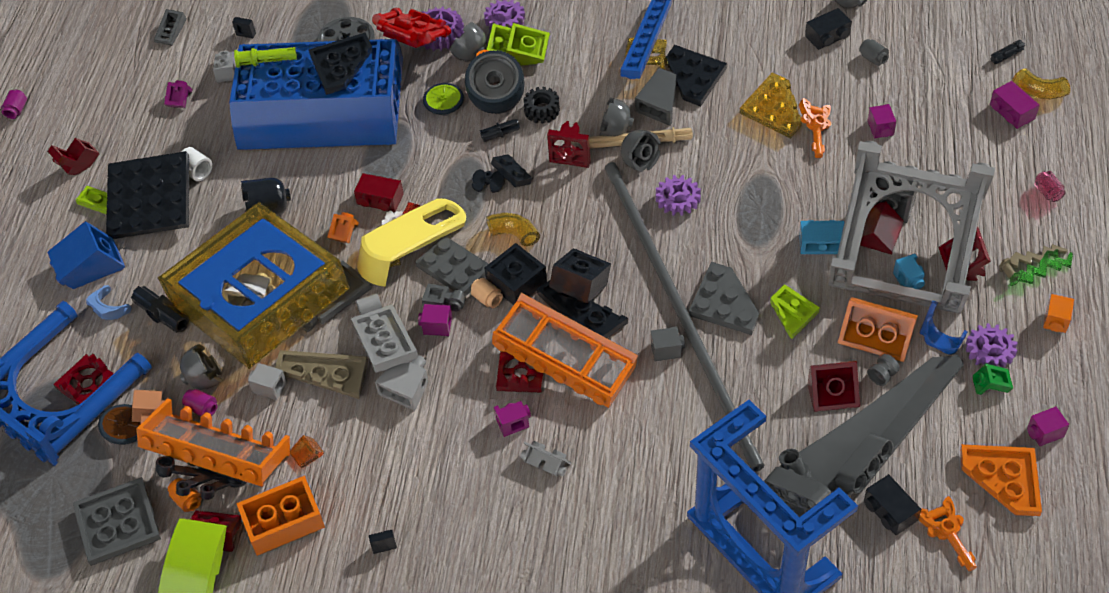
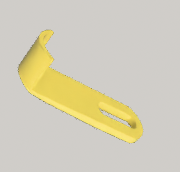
M435 199L365 234L361 238L357 261L359 274L372 284L386 287L391 262L464 227L466 221L465 211L453 201ZM444 210H449L455 214L453 217L436 225H431L424 221Z

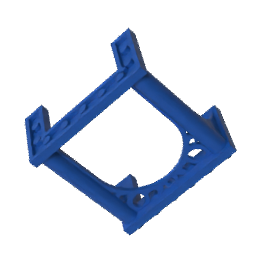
M747 400L690 441V447L697 454L695 506L687 511V517L758 593H823L842 578V573L826 556L806 570L810 547L854 514L858 509V505L839 487L799 517L730 448L766 422V415L750 400ZM717 475L725 482L721 487H717ZM745 503L784 543L781 568L773 569L724 517Z

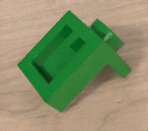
M985 364L972 376L976 394L982 395L988 389L1005 393L1013 389L1009 369Z

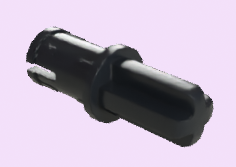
M513 119L501 124L496 123L492 127L479 131L483 142L497 137L503 138V135L519 130L520 124L517 119Z

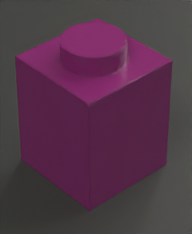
M890 104L870 107L867 122L874 139L894 136L897 121Z
M424 304L423 312L418 315V325L422 326L423 335H450L452 324L450 306Z
M1056 406L1032 415L1027 430L1029 436L1033 440L1035 439L1040 447L1064 438L1069 428V423Z

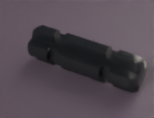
M1017 40L991 54L990 60L994 64H998L1002 60H1006L1024 50L1025 43L1022 40Z

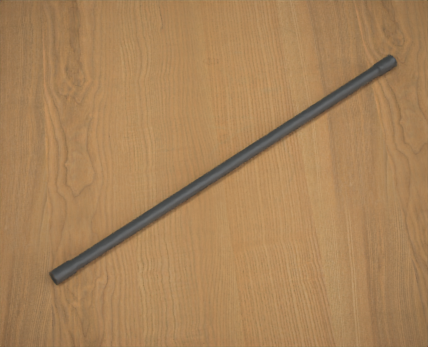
M608 163L605 166V171L611 183H613L725 415L735 409L729 394L622 180V175L616 163ZM749 435L745 436L739 441L749 467L754 472L760 471L765 465Z

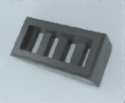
M166 9L154 42L172 46L186 22L185 14L180 11Z

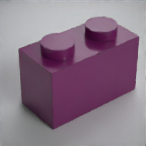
M1013 81L993 90L989 104L1016 129L1035 120L1040 106Z

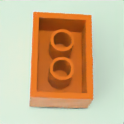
M305 475L236 503L257 556L325 528Z

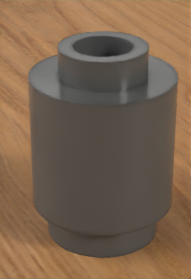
M866 39L860 45L859 51L861 55L876 66L886 63L889 58V50L873 39Z

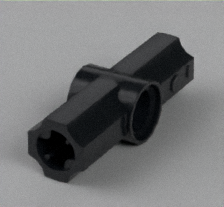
M138 286L133 290L132 301L145 310L154 322H162L176 333L183 332L187 328L190 321L189 317L175 308L166 296H158L146 286Z

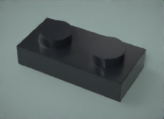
M509 154L492 158L491 165L515 188L531 184L532 177Z

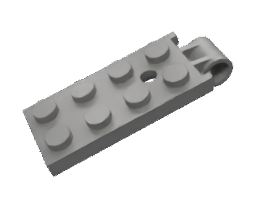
M377 293L356 300L360 315L351 318L352 325L375 373L388 370L400 364L409 363L411 360L418 358L417 350L393 304L382 308Z

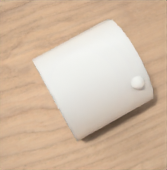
M193 147L185 148L181 152L187 151L189 154V177L195 181L204 180L212 170V161Z

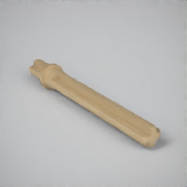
M672 127L669 130L650 131L658 136L660 142L673 141L675 143L680 140H691L693 137L691 128L674 129ZM629 133L619 136L589 137L590 149L621 146L624 138Z

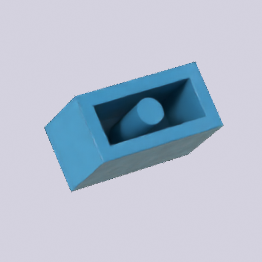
M801 221L799 231L800 254H838L844 221Z

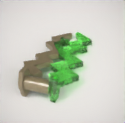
M1053 244L1051 249L1043 246L1041 255L1027 251L1026 256L1015 252L1010 259L1006 258L1001 262L999 271H1004L1007 275L1010 286L1016 285L1019 281L1033 284L1034 275L1046 278L1047 267L1061 271V265L1071 268L1073 253H1069L1067 260L1058 257V253L1066 254L1068 250ZM1048 255L1055 257L1054 260L1049 259ZM1032 260L1039 263V268L1031 265ZM1019 262L1027 264L1026 272L1021 269L1019 272H1015L1012 267L1018 268Z

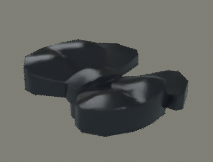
M479 169L473 174V183L471 185L475 191L481 192L485 184H490L491 192L496 193L502 190L505 177L498 171L492 173L491 171L485 172Z

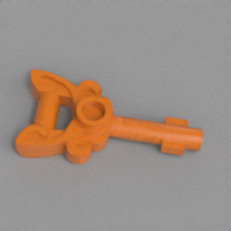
M803 98L799 103V108L803 115L800 119L802 123H806V126L813 131L814 142L811 146L812 151L815 153V158H822L825 146L822 145L821 132L831 126L830 120L827 119L830 115L831 107L830 105H825L822 108L812 106L807 99Z
M947 496L942 506L930 511L921 508L919 521L928 528V536L932 538L938 537L941 540L948 539L958 555L957 560L961 567L965 566L969 572L977 567L974 563L976 558L971 551L967 552L957 536L964 519L960 515H955L952 499ZM942 516H947V518L943 519L942 521H934L935 519L940 518Z

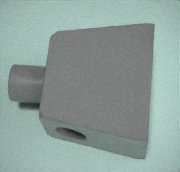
M418 355L417 359L409 363L400 364L386 370L375 381L378 395L415 411L428 384L427 372L423 368L426 360Z

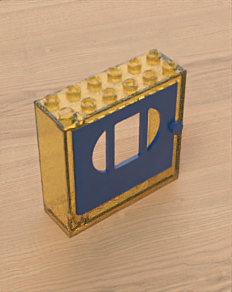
M260 202L158 277L167 298L173 303L175 308L187 315L195 326L248 369L258 363L272 350L276 349L282 342L350 289L341 262L337 257ZM282 253L289 256L295 265L293 274H287L262 254ZM253 260H257L285 281L264 298L258 297L232 277ZM229 283L255 304L236 306L228 303L222 296L224 284Z

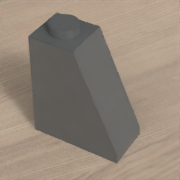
M658 68L635 97V112L670 126L673 119L676 74Z

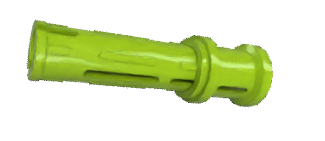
M295 47L258 51L255 48H251L250 51L240 52L234 50L236 68H240L242 65L257 66L263 62L297 60Z

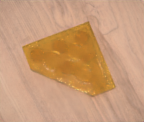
M773 72L745 101L739 110V114L790 139L802 126L801 116L798 113L797 103L794 95H792L789 80Z

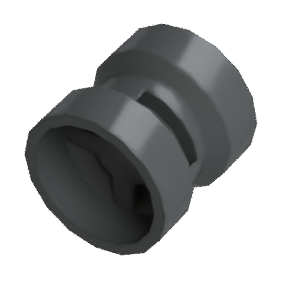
M883 354L877 359V364H873L867 370V374L875 384L884 386L890 381V376H894L900 367L892 356Z

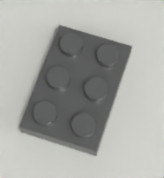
M446 236L440 238L416 261V267L443 285L448 286L451 290L463 291L465 297L471 292V285L475 280L485 278L484 267L489 264Z

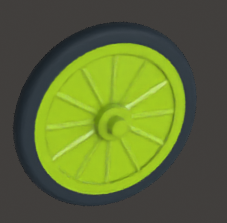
M451 83L433 85L423 96L425 108L439 115L455 112L464 102L463 91Z

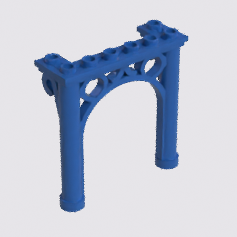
M61 301L55 307L56 310L0 358V390H8V395L0 400V427L3 426L5 432L12 439H20V444L26 450L30 451L33 449L35 455L42 462L48 461L53 466L58 463L56 461L59 458L57 454L141 375H146L152 369L151 364L144 356L135 353L85 401L71 409L59 412H46L25 404L19 398L16 389V381L20 369L35 353L78 317L76 311L65 301ZM8 376V381H2L5 377ZM12 404V410L10 414L1 409L6 408ZM30 420L28 428L22 425L20 421ZM41 423L39 430H37L36 427Z

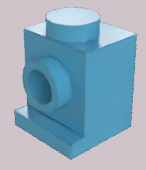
M916 254L896 260L893 274L901 286L921 289L925 285L923 280L925 273L922 266L916 262Z

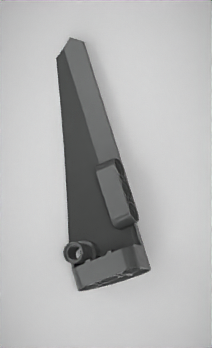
M958 354L932 357L870 405L800 452L796 449L784 450L779 455L781 465L775 467L764 482L799 517L839 487L849 497L853 493H861L963 367Z

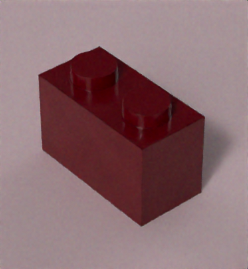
M362 173L354 190L357 205L396 212L404 192L401 180Z

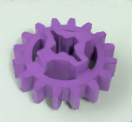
M496 0V4L490 3V7L485 8V24L489 26L490 30L493 24L512 28L513 23L518 25L524 24L525 11L524 7L520 6V2L514 3V0L509 2L503 0L500 2Z
M673 175L671 180L666 177L665 183L659 182V187H656L658 207H664L665 213L672 211L673 216L676 212L683 216L684 211L690 214L691 208L697 209V204L701 200V189L698 188V183H692V178L685 180L684 175L680 179L676 175Z
M987 323L986 328L978 325L977 330H971L970 336H968L966 341V352H970L969 359H976L975 365L982 363L984 365H1000V367L1005 368L1007 363L1011 364L1017 353L1016 347L1018 343L1013 341V334H1006L1007 328L1001 331L999 330V325L996 324L995 328H991L990 324Z

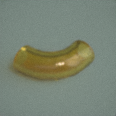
M1027 68L1018 71L1013 77V82L1035 98L1051 100L1065 97L1070 93V84L1065 77L1043 79L1033 74Z
M504 212L486 216L487 226L492 236L504 233L512 234L519 239L523 246L534 245L540 239V234L532 222L518 214Z

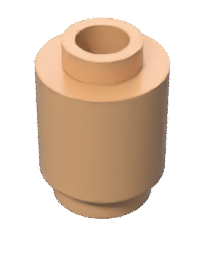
M486 278L477 279L471 285V295L486 307L495 308L501 303L503 294H501L499 288Z

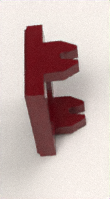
M566 121L561 125L560 131L548 130L549 162L589 168V135L579 134L580 127L577 122L572 127H569V121ZM557 140H564L565 142L562 146L554 145ZM571 142H578L583 149L573 146Z
M978 227L972 252L976 249L979 251L976 260L969 263L966 277L968 281H977L976 275L984 277V266L991 262ZM953 238L938 247L946 271Z
M500 351L496 391L542 393L544 373H540L535 369H529L526 362L520 361L513 368H505L506 364L515 358L505 351ZM519 368H524L527 370V374H521V377L515 375V371ZM529 376H534L533 380L529 381Z
M93 353L90 356L86 354L53 385L58 391L79 405L114 373L108 370L101 358L97 359ZM86 368L96 369L90 375L83 376L79 373ZM102 374V382L97 386L96 379ZM73 378L78 381V386L75 389L72 385H69ZM84 380H93L89 387H81V383ZM92 391L91 393H87V394H84V395L81 394L82 392Z

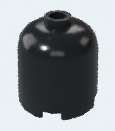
M263 178L241 181L243 201H247L245 202L247 222L279 216L286 211L287 201H291L289 188L285 189L281 180L277 178Z

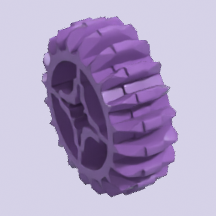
M435 6V9L431 10L428 8L427 12L422 11V13L430 15L433 19L445 20L446 25L451 28V35L445 38L439 37L436 41L420 47H425L426 50L432 48L433 51L436 49L442 51L443 48L449 49L456 37L460 38L464 33L462 30L464 23L461 16L456 11H452L451 8L444 9V7L437 9Z

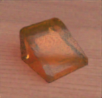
M305 435L290 449V455L300 468H304L324 454L318 443L312 437Z

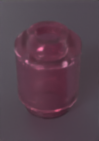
M1043 171L1036 176L1034 185L1047 200L1057 202L1064 197L1066 193L1065 187L1052 171Z

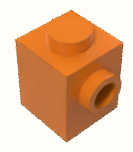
M1051 294L1046 307L1043 328L1054 332L1066 333L1072 317L1074 299Z

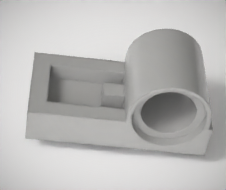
M221 51L215 54L213 71L217 83L233 81L235 72L234 52Z

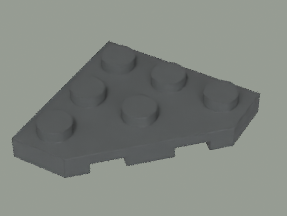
M711 262L689 309V315L752 335L759 319L757 308L733 269Z

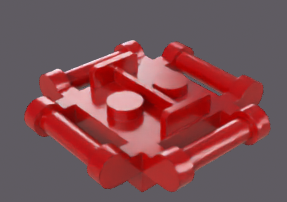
M396 7L391 9L390 12L378 13L372 17V22L377 26V30L384 32L383 36L397 39L398 42L415 48L436 41L439 37L445 38L451 35V28L446 25L445 20L433 19L430 15L411 9L408 14H404L400 8Z

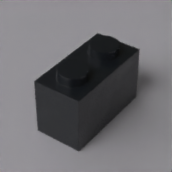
M839 8L806 22L805 37L820 50L850 36L852 21Z
M889 474L866 489L864 496L866 507L869 511L874 512L881 519L883 526L887 530H891L895 535H898L919 520L922 509Z

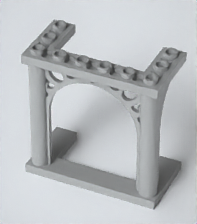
M860 141L854 171L856 176L837 258L833 257L828 285L930 307L931 302L936 301L938 302L936 309L961 314L971 286L965 285L981 205L994 177L995 167H990L986 163H972L967 179H963L956 174L948 176L940 174L935 170L923 171L918 170L914 166H898L890 161L879 162L882 145H878L874 141ZM878 178L887 181L889 185L887 190L884 191L877 187L876 180ZM893 181H895V182H897V183L900 182V183H902V185H901V186H895V185L893 184ZM870 188H872V190H873L876 194H878L876 197H874V198H871V197H870V195L872 194V191H870ZM936 190L945 191V193L940 195L936 193ZM903 191L919 192L934 198L948 212L953 224L954 237L942 294L853 276L866 218L874 205L884 197ZM952 193L960 194L961 196L960 201L955 204H949L946 198ZM959 209L960 215L955 214L953 210Z

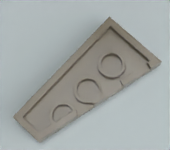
M280 350L275 368L283 370L286 377L360 399L368 359L366 356Z

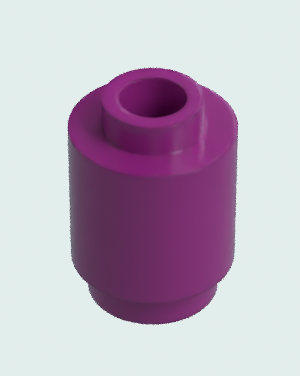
M17 89L8 91L1 106V113L9 119H16L17 116H20L27 101L25 94Z
M189 389L182 398V404L190 407L192 412L199 416H202L205 412L210 413L212 416L218 407L215 397L198 389Z

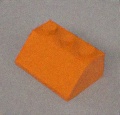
M852 297L848 302L838 344L880 356L888 354L895 360L904 362L918 315Z

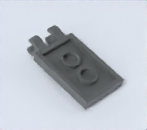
M341 261L293 295L294 302L286 306V309L289 311L287 316L295 320L300 316L301 312L305 313L300 318V321L303 323L301 328L309 332L314 328L317 321L324 324L371 290V283L362 278L346 262Z

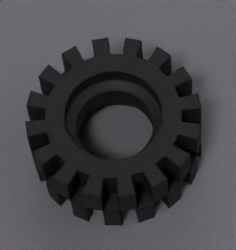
M536 87V91L531 89L530 93L527 92L525 94L526 97L523 99L524 112L530 121L534 119V123H538L539 120L543 124L544 120L551 122V118L554 120L556 115H559V96L556 91L552 92L551 88L546 90V87H542L540 90L539 87ZM541 103L548 104V105H546V106H544V107H538V106H536L537 104H541Z

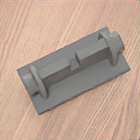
M524 441V444L528 446L527 451L523 450L520 456L524 463L540 468L542 461H546L542 470L557 477L559 475L564 476L566 472L565 463L571 465V462L565 459L566 454L557 450H553V453L545 450L546 446L539 442L533 441L532 444Z

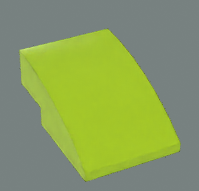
M515 23L512 24V28L493 24L486 50L506 52L512 55L520 65L543 63L550 33Z
M179 518L166 554L158 593H213L215 576L220 573L227 525Z

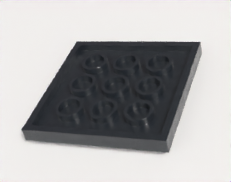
M187 151L108 163L106 234L108 236L118 239L189 228V154Z

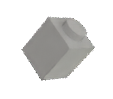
M261 363L257 364L255 370L251 371L248 378L249 385L254 394L274 400L278 399L287 383L283 370Z

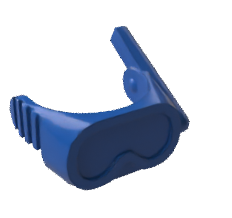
M932 301L919 333L924 336V341L927 345L948 355L955 354L968 331L964 330L961 337H951L938 330L933 322L938 302Z

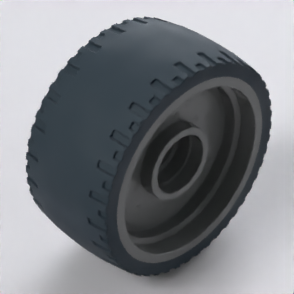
M499 50L483 52L473 58L466 69V91L471 102L481 111L491 114L507 112L514 108L522 98L525 87L522 68L517 60L506 52Z

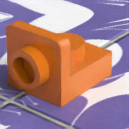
M349 213L334 214L327 238L349 244L353 228L358 226L359 222L353 218L354 215Z

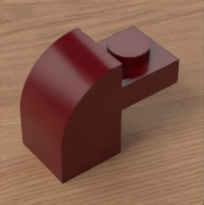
M74 138L67 150L51 145L47 151L53 157L52 161L61 166L69 175H77L90 168L100 154L90 143L78 138Z

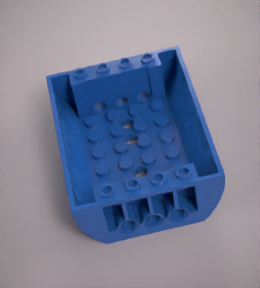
M369 40L372 52L346 89L326 95L308 49L335 41L239 45V52L250 51L251 48H255L258 51L295 47L297 60L263 62L257 66L242 65L240 68L235 66L229 103L237 150L396 144L403 55L398 40Z

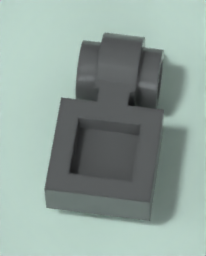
M434 284L427 285L422 298L423 306L424 304L445 305L447 303L451 310L455 312L460 311L466 302L463 291L454 290L450 292L448 286Z

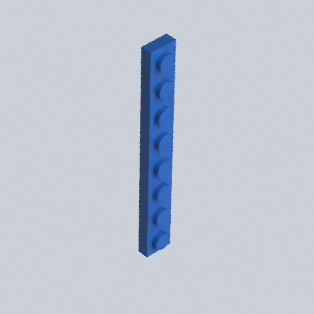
M651 0L621 67V77L629 79L641 78L671 7L672 0Z

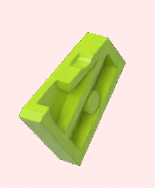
M785 284L770 299L773 309L791 339L820 310V307Z

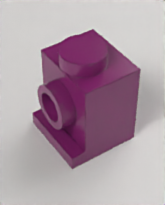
M519 401L507 404L499 409L498 405L494 407L495 419L503 437L529 428L528 418H531V413L527 404L523 405Z

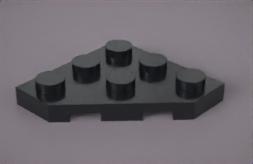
M366 32L308 49L326 95L346 89L371 54L372 46Z
M674 45L666 56L668 68H670L672 73L676 74V86L680 90L682 99L700 107L727 69V63L677 45Z

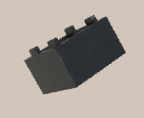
M517 243L513 244L484 267L486 279L499 288L503 297L512 305L516 303L521 293L531 296L537 291V288L547 282L546 266Z
M573 248L553 264L549 287L556 292L574 297L582 303H588L607 286L611 263Z

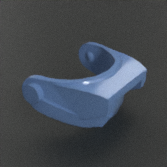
M105 285L93 292L86 299L87 305L93 308V312L105 320L118 319L130 313L132 309L129 304L108 306L101 302V299L111 292L109 285Z

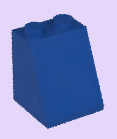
M86 221L47 252L50 258V265L56 273V280L61 285H66L72 289L125 268L114 239Z

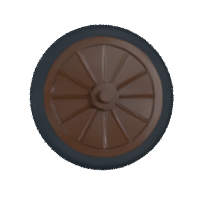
M120 404L110 407L101 415L98 429L102 437L107 441L125 445L137 441L136 428L141 422H132V405Z

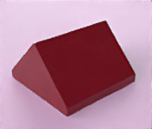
M886 201L874 205L869 212L864 225L860 246L892 255L904 220Z
M857 361L810 366L807 385L814 412L860 407Z

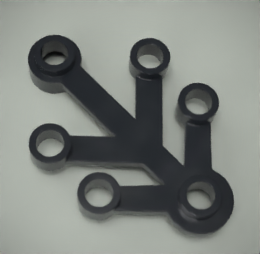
M169 456L157 458L155 464V471L163 478L170 477L172 474L193 476L191 479L176 483V494L179 496H187L190 494L191 488L211 480L219 481L212 484H204L200 487V497L202 499H212L214 492L228 486L239 488L247 483L197 466L198 468L175 465V460Z

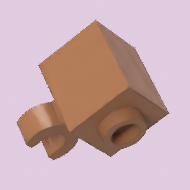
M134 390L132 422L143 423L165 401L162 400V391Z

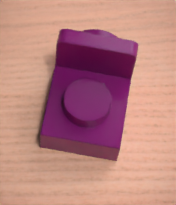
M176 80L175 83L168 82L164 105L167 107L185 108L188 93H192V88L181 80Z

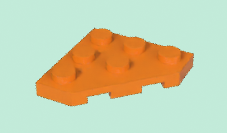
M961 444L960 457L963 472L1014 515H1041L1042 507L1035 448Z

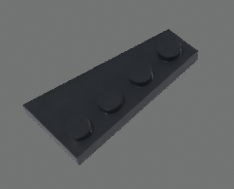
M550 280L537 288V295L555 311L605 338H608L628 324V317L613 313L611 308L596 304L594 299L588 303H582L567 294L556 292L549 287Z

